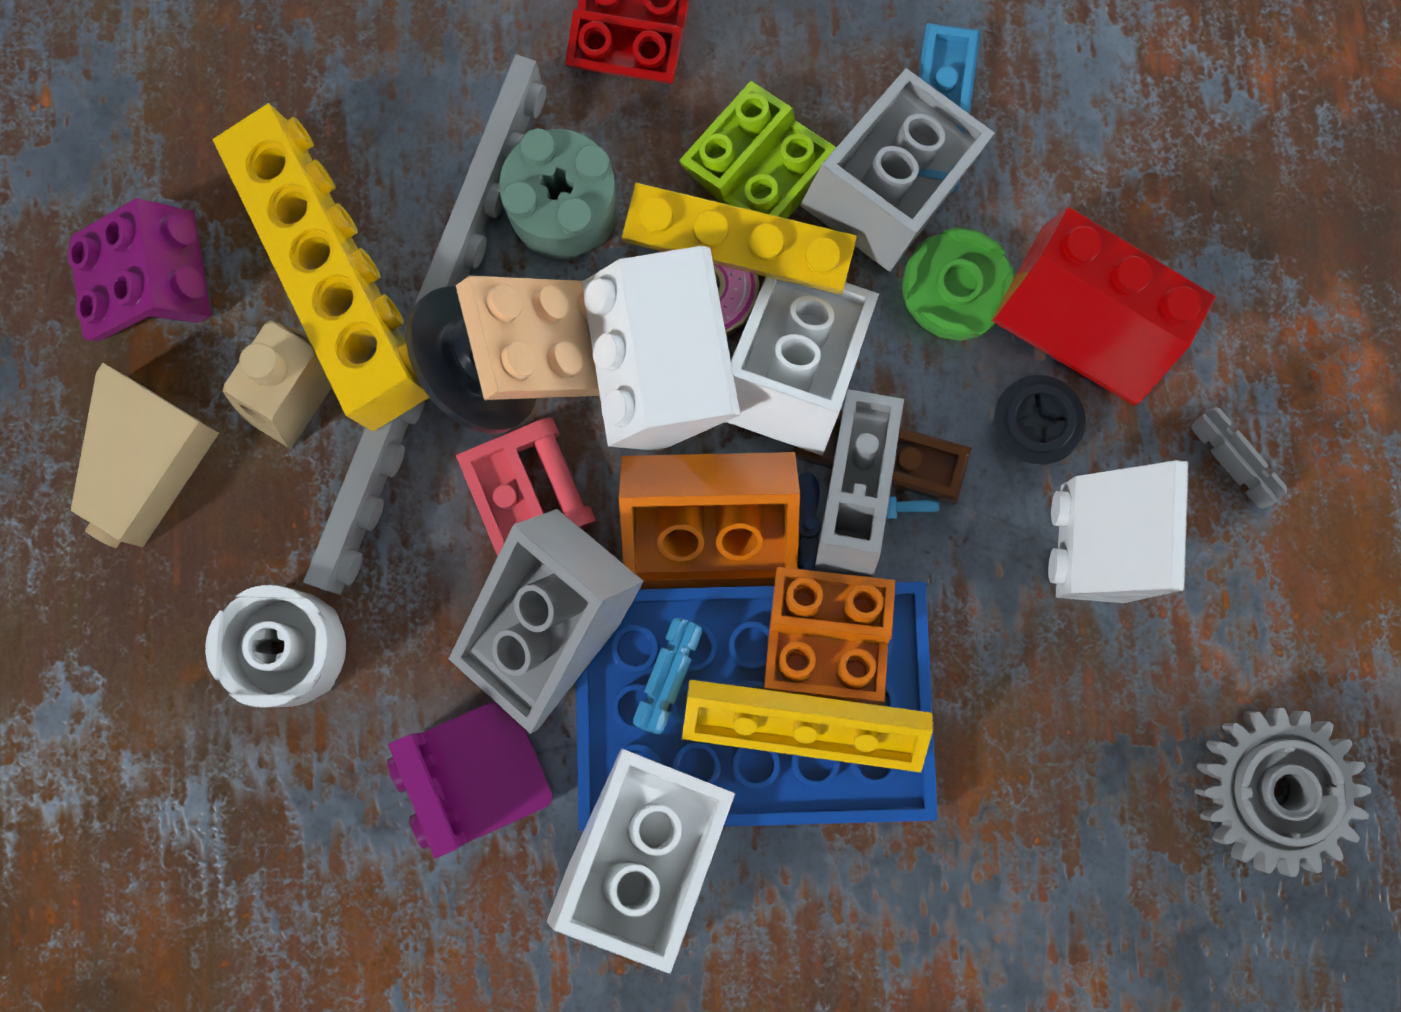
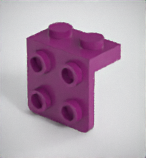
M135 198L71 236L68 248V261L73 271L77 297L76 314L81 323L84 339L99 342L149 316L191 323H199L211 317L194 211Z
M495 701L425 732L409 734L388 744L393 756L387 759L390 777L400 793L407 791L415 810V814L410 815L413 834L422 849L430 847L434 859L450 853L472 840L549 806L553 800V792L527 730Z

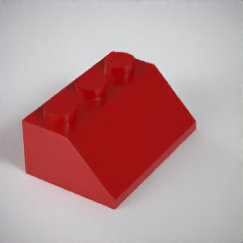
M1068 206L1042 226L991 321L1135 406L1146 397L1191 346L1216 296Z

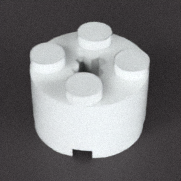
M275 585L252 587L235 596L237 598L223 611L220 610L212 620L205 645L208 668L215 680H219L221 685L230 693L229 695L245 705L253 707H292L308 703L330 691L342 669L346 653V639L339 616L334 608L311 594ZM284 641L283 653L272 654V642Z

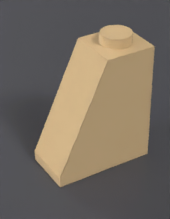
M102 363L95 375L71 511L89 522L85 529L86 533L108 546L117 548L121 542L144 547L219 432L128 376Z

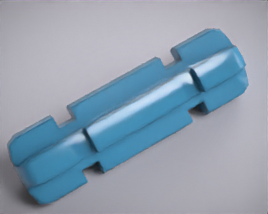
M683 618L672 620L665 638L669 641L666 649L662 647L644 690L648 695L645 702L640 701L633 718V723L638 728L653 734H661L664 731L671 713L667 709L670 703H675L692 660L688 658L691 650H696L702 635V628L698 624Z

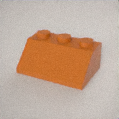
M795 452L621 456L619 508L623 564L644 581L640 589L774 586L777 567L798 568L800 489Z

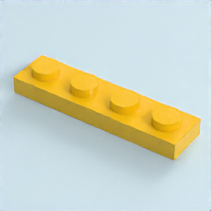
M635 183L622 234V239L625 243L662 252L697 246L709 247L712 261L715 265L842 295L857 235L640 183Z
M690 680L682 739L921 772L933 732L932 713Z

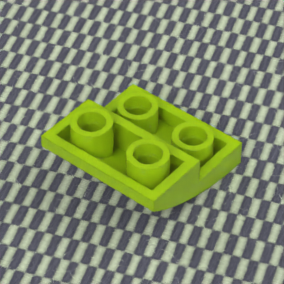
M750 81L684 154L679 162L719 202L788 219L801 204L821 165L836 147L797 122L791 106Z

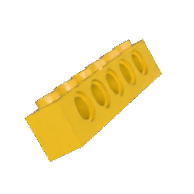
M268 103L213 138L212 140L345 415L374 432L428 399L429 396L414 373L408 356L407 345L398 329L404 325L403 317L393 301L386 294L381 295L375 281L381 278L379 270L370 256L362 248H357L352 236L358 233L356 225L347 211L339 203H334L330 192L336 189L334 182L321 163L316 159L312 160L308 150L314 144L303 125L295 117L286 120ZM352 302L350 308L344 313L345 308ZM377 347L373 357L366 362L369 352Z

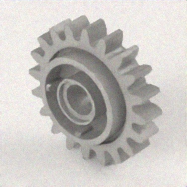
M1268 708L1265 718L1257 711L1244 712L1243 721L1245 728L1237 723H1224L1222 727L1226 737L1229 739V743L1210 740L1206 743L1209 750L1217 756V762L1197 764V769L1212 778L1211 784L1195 788V794L1213 799V805L1200 813V817L1212 822H1222L1221 826L1215 831L1212 837L1213 840L1225 845L1235 842L1231 851L1232 858L1245 863L1253 858L1254 869L1269 874L1277 867L1280 874L1297 877L1299 864L1305 870L1315 873L1322 872L1320 854L1329 859L1343 860V853L1337 844V839L1357 843L1360 840L1358 834L1349 827V820L1369 819V814L1365 810L1354 805V798L1363 797L1371 793V788L1352 782V776L1358 774L1366 767L1364 762L1343 759V756L1353 744L1351 740H1329L1333 731V724L1331 722L1316 721L1311 725L1310 712L1292 711L1288 717L1285 708ZM1284 776L1288 781L1290 793L1286 802L1279 805L1274 796V787L1278 779Z

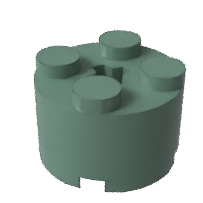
M537 128L524 134L520 143L507 156L500 173V196L515 233L530 251L546 259L569 261L580 258L579 255L588 252L594 247L597 249L607 241L616 225L619 209L613 170L608 155L603 148L599 147L590 138L575 131ZM553 196H558L557 200H551Z

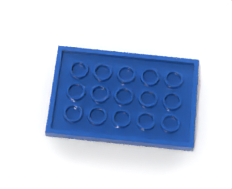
M895 582L892 638L888 643L885 701L882 706L932 713L926 582ZM774 586L640 589L619 627L576 680L578 831H584L621 749L735 793L723 827L938 821L933 732L921 772L683 740L682 735L690 680L763 689ZM675 618H683L698 624L702 628V635L696 650H691L688 658L692 660L675 703H670L667 709L671 713L665 729L661 734H653L634 725L633 718L640 701L645 702L648 695L644 690L662 647L666 649L669 641L665 638L671 622Z

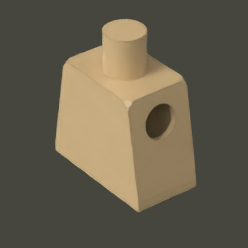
M270 320L264 324L252 344L242 351L239 363L224 384L223 392L241 419L292 449L332 386L307 334L300 329Z

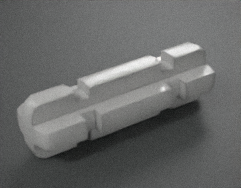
M1214 407L1206 411L1191 425L1193 432L1204 444L1209 441L1213 445L1210 452L1239 486L1243 483L1246 484L1249 489L1245 493L1258 508H1267L1278 502L1287 493V486L1275 472L1270 475L1265 470L1268 467L1266 461L1239 430L1233 433L1229 428L1232 425L1231 420L1220 408Z

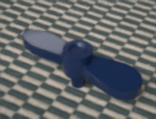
M806 472L798 477L800 489L799 536L801 538L798 548L797 569L814 571L819 544L817 535L821 529L820 521L816 517L820 488L816 477L812 473Z

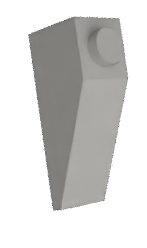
M847 389L814 571L864 577L874 576L881 554L904 399Z

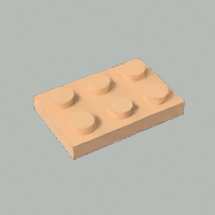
M468 276L456 285L484 400L600 396L582 281Z

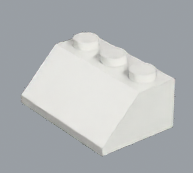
M697 246L619 259L582 281L602 416L609 447L661 451L740 416L712 255L709 247Z

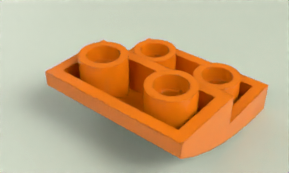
M777 567L763 690L882 706L885 701L888 643L892 638L895 580Z

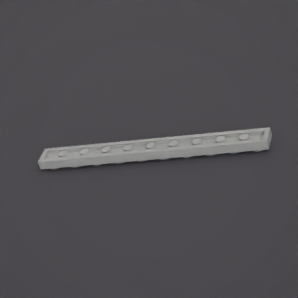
M517 54L513 58L415 304L426 294L437 288L456 287L458 283L467 278L470 268L477 269L482 262L487 246V238L484 236L490 218H497L504 207L499 190L500 173L503 164L513 148L520 143L530 117L537 118L545 102L546 86L542 84L535 60ZM405 327V330H404L403 335H402V337H403L405 343H406V327ZM425 400L374 432L365 427L303 583L340 595L344 585L349 586L353 583L362 563V553L358 552L366 530L372 531L381 517L384 500L379 497L387 477L393 478L402 464L405 447L401 445L408 424L414 425L420 418Z

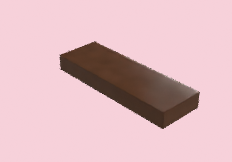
M842 410L839 412L823 456L794 446L793 452H795L796 459L832 469ZM900 427L891 486L950 504H956L959 499L972 448Z

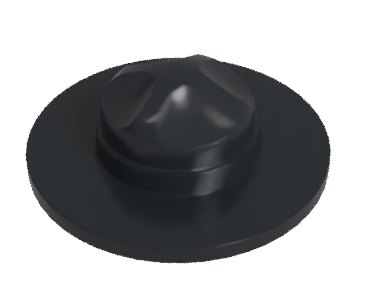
M456 287L437 288L426 294L414 305L406 327L407 351L414 373L431 400L454 421L474 431L490 434L502 433L522 423L531 413L536 398L484 400Z

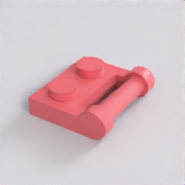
M552 417L538 420L456 455L497 556L514 524L544 514L519 452L531 447H535L562 513L582 530L597 523L591 506H584L556 440L560 432Z

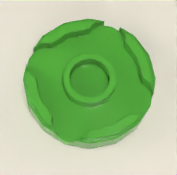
M956 227L943 230L941 234L934 235L931 238L928 237L918 244L904 269L902 293L908 312L920 327L938 338L962 341L982 336L997 325L991 319L1015 277L1013 266L1010 267L1009 261L1004 256L1006 252L997 241L977 230Z

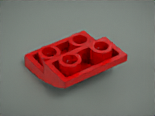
M578 0V7L573 9L565 66L673 85L680 58L690 0Z

